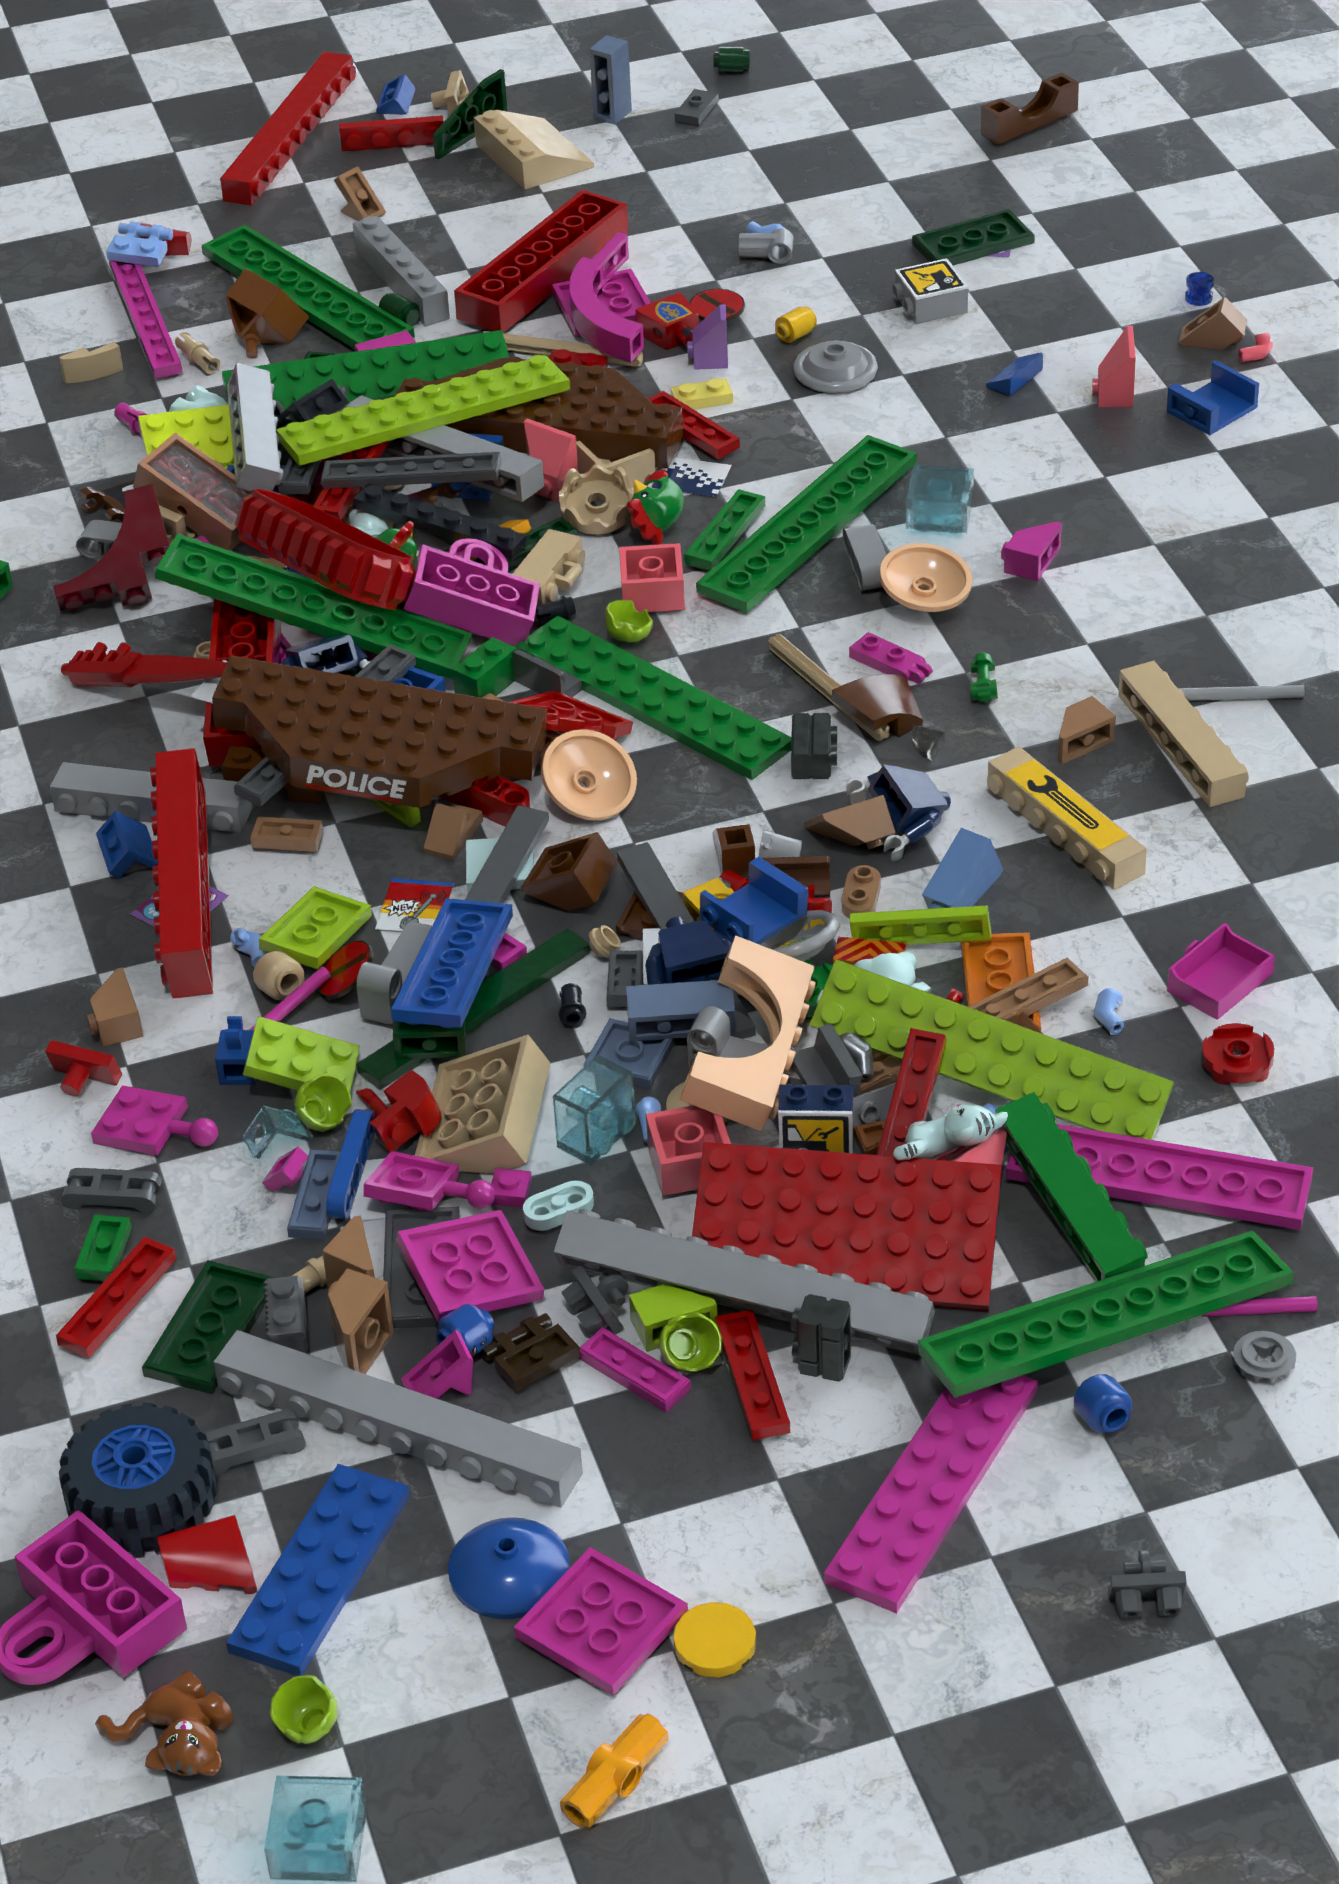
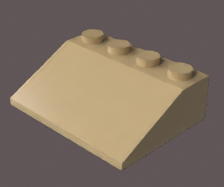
M489 110L482 115L474 117L476 145L524 190L594 168V162L545 118L501 110Z
M528 1034L439 1064L432 1094L441 1109V1119L429 1136L425 1137L420 1134L415 1156L458 1164L459 1172L494 1174L495 1168L516 1169L527 1163L550 1068L549 1060Z

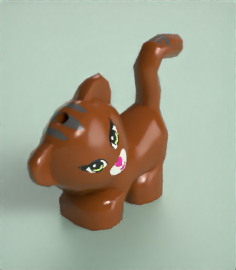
M185 1670L173 1681L150 1692L144 1703L129 1715L123 1725L116 1726L107 1715H101L96 1720L95 1725L99 1733L113 1743L130 1740L147 1721L157 1725L168 1726L161 1733L157 1746L150 1750L147 1755L145 1767L153 1771L169 1770L180 1776L195 1774L214 1776L222 1767V1759L218 1752V1737L209 1727L215 1730H226L234 1722L233 1713L227 1702L214 1691L206 1695L201 1681L189 1670Z

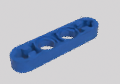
M355 1109L327 1194L326 1212L328 1218L346 1220L349 1218L375 1134L370 1125V1122L376 1118L373 1110Z

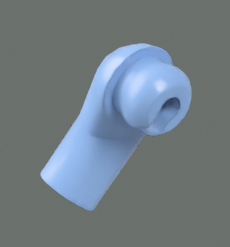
M237 928L231 933L230 941L234 944L235 949L251 956V963L255 968L258 960L267 953L259 950V938L261 935L246 931L243 928Z
M1106 988L1098 994L1094 1016L1111 1035H1117L1123 1030L1124 1022L1114 1010L1120 1007L1117 1002H1123V996L1113 988Z
M650 1096L644 1097L636 1105V1113L640 1120L643 1141L647 1143L646 1114L661 1111L659 1101Z

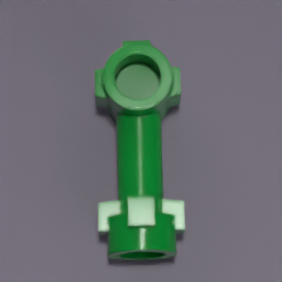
M978 653L974 656L973 662H970L971 673H977L976 682H970L972 701H992V699L998 698L996 679L990 680L989 672L995 670V662L988 653Z

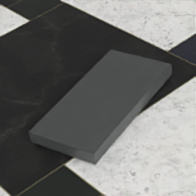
M459 1206L437 1207L433 1211H419L415 1209L386 1210L383 1281L388 1283L394 1329L438 1326L432 1310L396 1243L398 1231L459 1219Z

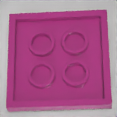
M632 269L616 271L596 295L598 300L608 310L636 322L635 309L651 303ZM570 281L552 284L553 296L575 337L581 336L571 316Z
M502 1210L398 1231L396 1243L438 1323L444 1315L468 1303L480 1310L485 1309L489 1312L543 1300L545 1289Z
M589 1547L514 1626L515 1638L613 1696L674 1630L679 1619L688 1611V1603Z

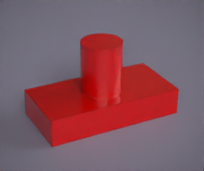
M50 1040L45 1050L54 1070L66 1073L60 1088L71 1096L80 1095L88 1078L117 1086L122 1076L114 1055Z

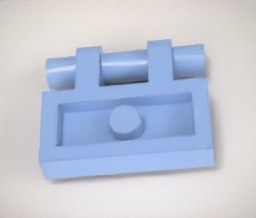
M139 222L120 223L118 232L125 235L114 236L106 250L107 260L159 267L168 251L167 243L162 241V239L172 240L173 230L164 229L162 225L155 224L149 227L141 226Z

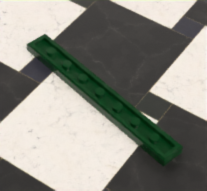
M566 928L482 982L465 1018L466 1034L590 953L589 943ZM392 1040L356 1064L357 1073L381 1090L428 1058L395 1059L394 1043Z

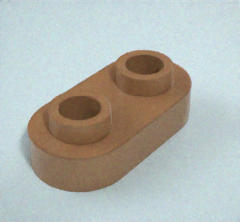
M860 865L848 872L841 898L842 913L850 919V913L875 912L881 889V875L877 869L868 865Z

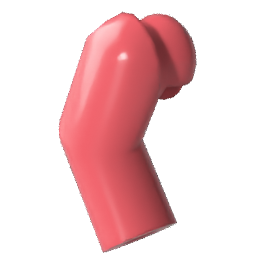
M1269 333L1256 334V345L1238 349L1240 363L1265 358L1273 347V342L1270 340L1271 335Z

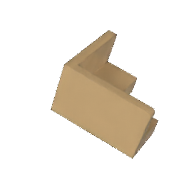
M581 441L576 442L578 472L580 474L588 472L595 464H599L611 471H614L619 466L626 471L630 486L633 488L634 479L644 483L647 475L655 472V454L650 448L611 462L606 459H598Z

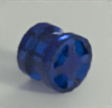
M1205 272L1189 274L1186 277L1188 289L1185 292V300L1187 303L1195 306L1210 304L1213 301L1211 289L1214 286V277Z

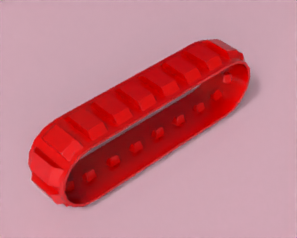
M254 488L251 494L242 498L235 521L240 541L348 598L386 609H397L398 604L407 600L416 574L411 564L412 556L298 499Z

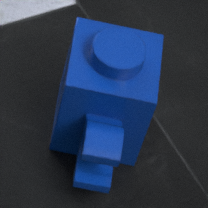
M227 1016L228 1029L220 1031L215 1057L219 1085H255L256 1078L243 1075L253 1030H243L242 1016Z

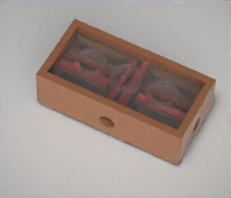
M174 433L138 463L133 488L153 484L158 504L184 516L186 526L200 536L204 535L214 546L231 551L241 542L238 539L239 531L235 521L242 498L251 494L252 491L237 488L233 473L177 433Z

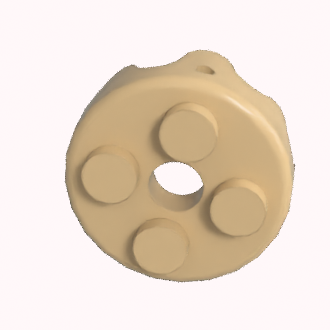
M599 464L593 465L584 474H579L574 468L570 469L565 476L563 487L559 491L560 509L564 520L579 532L586 534H606L622 527L631 517L627 509V502L631 501L634 494L626 471L619 466L614 471H611ZM593 501L604 502L601 506L590 505Z

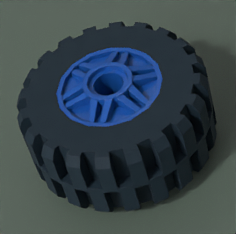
M143 1402V1406L136 1407L132 1403L121 1405L122 1409L112 1412L110 1408L99 1414L100 1418L95 1421L89 1419L80 1427V1434L77 1432L73 1434L60 1458L59 1480L68 1517L79 1510L123 1549L131 1552L132 1556L144 1555V1551L155 1549V1553L160 1552L157 1537L203 1524V1516L207 1517L214 1506L213 1499L217 1494V1483L210 1444L207 1442L205 1432L200 1426L195 1424V1420L185 1413L178 1415L177 1409L166 1405L163 1408H157L155 1403Z

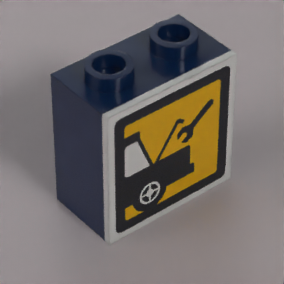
M779 1085V1148L853 1153V1085Z

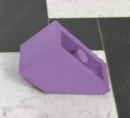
M720 304L693 329V341H687L688 359L694 358V370L728 368L726 304Z

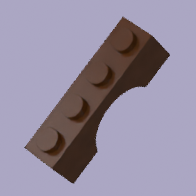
M1059 73L1043 80L1035 97L1020 109L1003 98L981 106V135L997 145L1003 144L1007 140L1024 135L1028 131L1045 126L1049 122L1064 118L1068 114L1078 111L1079 82L1064 73Z

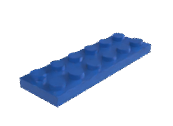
M446 898L391 1008L392 1021L405 1022L410 1025L428 1024L438 1025L443 1028H461L513 917L512 904Z
M337 1464L227 1640L228 1653L296 1676H302L409 1499V1486Z

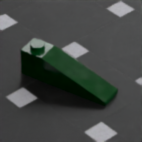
M499 69L476 85L433 134L436 159H441L475 137V116L482 115L489 110L507 111L504 70Z

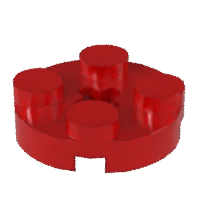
M1231 1023L1218 1026L1213 1029L1212 1036L1208 1037V1039L1205 1037L1202 1043L1201 1059L1206 1070L1212 1074L1213 1081L1218 1084L1262 1082L1268 1078L1269 1070L1273 1066L1275 1048L1271 1038L1264 1032L1262 1037L1258 1033L1253 1032V1026ZM1233 1051H1239L1241 1055H1234Z

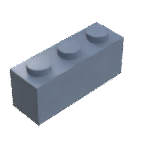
M606 35L589 49L593 118L615 125L632 111L629 46L626 40Z
M718 980L626 986L630 1041L687 1038L700 1011L707 1006H715L723 1010L730 1020V1035L735 1034L733 989L718 983Z

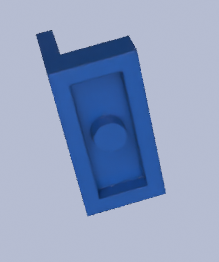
M114 811L96 832L110 875L120 879L135 860L151 868L158 865V861H155L153 857L152 840L145 824L118 811Z

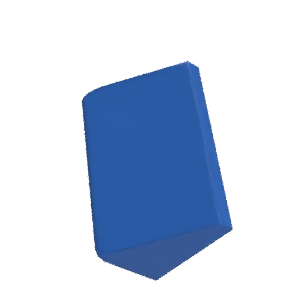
M405 74L384 85L376 108L378 114L402 115L408 113L415 87Z
M1035 353L1017 358L986 383V387L1011 396L1043 370V353Z

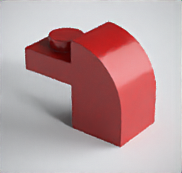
M410 1070L383 1090L391 1106L370 1122L382 1147L390 1153L397 1150L417 1133H421L425 1137L429 1136L440 1122L441 1109L425 1079L413 1070Z

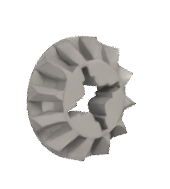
M1270 1331L1251 1332L1242 1336L1234 1346V1365L1240 1367L1242 1376L1252 1375L1256 1383L1261 1378H1267L1273 1384L1277 1377L1287 1378L1290 1370L1295 1368V1348L1288 1339L1280 1334ZM1258 1355L1263 1358L1267 1356H1272L1271 1362L1265 1359L1262 1361H1257Z

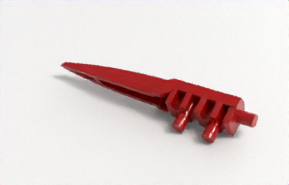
M97 642L93 650L77 651L72 660H69V663L62 664L61 673L68 676L70 681L77 686L131 688L138 684L175 683L220 678L228 662L184 656L142 655L140 652H130L131 646L124 642L119 644L116 651L110 650L106 654L108 647L102 642Z

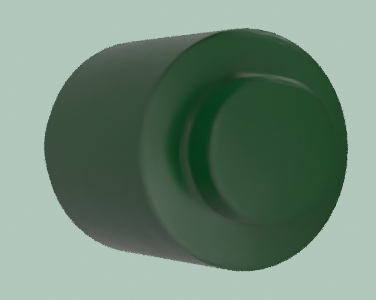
M719 47V51L714 52L713 67L718 68V73H743V71H749L750 50H743V47Z
M387 293L379 302V307L410 326H413L419 319V306L398 293Z

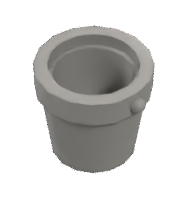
M763 829L758 857H800L802 841Z

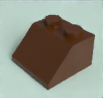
M595 832L546 847L522 884L521 889L528 895L567 911L580 907L586 909L593 906L599 900V895L604 886L610 881L611 874L618 862L599 833Z

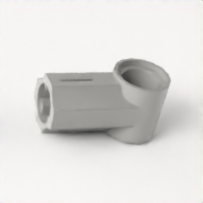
M783 228L776 229L772 233H740L739 256L740 258L770 259L774 263L784 264L790 260L792 255L793 234Z

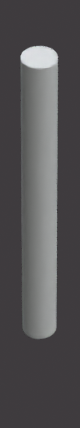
M1304 685L1178 688L1183 691L1188 701L1304 698L1305 694Z

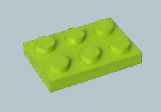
M313 886L259 938V950L265 952H284L300 964L319 969L372 916L371 905Z
M258 1016L243 1075L298 1091L312 1077L328 1073L338 1076L348 1086L350 1092L360 1045Z

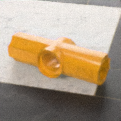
M649 1713L646 1715L639 1714L612 1745L604 1743L595 1750L588 1762L586 1773L560 1801L561 1811L566 1814L571 1823L581 1829L583 1827L590 1828L618 1796L626 1798L635 1790L641 1780L643 1768L669 1740L668 1731L661 1725L660 1721Z

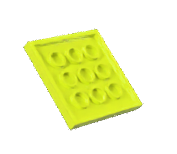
M229 405L138 416L146 456L174 433H177L227 469L228 465H234Z

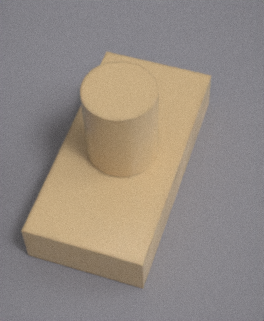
M461 70L451 72L446 90L431 93L434 108L447 106L451 114L466 94L469 93Z

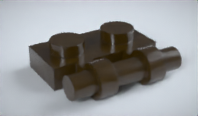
M544 1313L535 1319L530 1316L521 1321L520 1327L507 1334L501 1332L493 1336V1341L482 1348L481 1354L486 1361L494 1358L495 1369L517 1392L579 1358L580 1347L559 1324L553 1326L549 1315Z

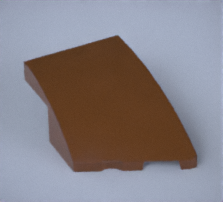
M895 674L873 675L854 680L832 690V701L873 731L887 724L890 727L889 731L899 738L923 725L922 716L908 681L904 676Z

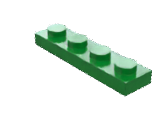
M738 489L685 552V564L710 571L766 506L765 496Z

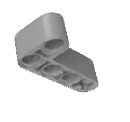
M413 921L408 922L382 965L369 962L362 964L357 976V994L362 1018L393 1025L391 1008L432 927L431 925Z
M707 1006L700 1011L687 1035L689 1068H691L698 1051L716 1057L742 1058L758 1054L770 1047V1045L730 1036L729 1017L723 1010L715 1006ZM792 1064L788 1072L783 1071L784 1074L789 1075L786 1085H803Z

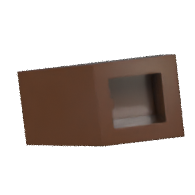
M750 824L716 828L712 835L721 874L725 870H732L744 878L749 877V862L755 859V843Z

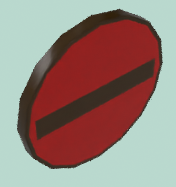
M708 289L697 293L690 301V304L698 312L699 319L702 321L720 304H726V321L736 319L745 309L744 298L737 292L729 289Z
M362 940L350 942L337 950L324 965L330 972L331 977L318 988L319 993L327 999H337L353 990L357 986V976L364 962L372 963L374 956L372 947Z

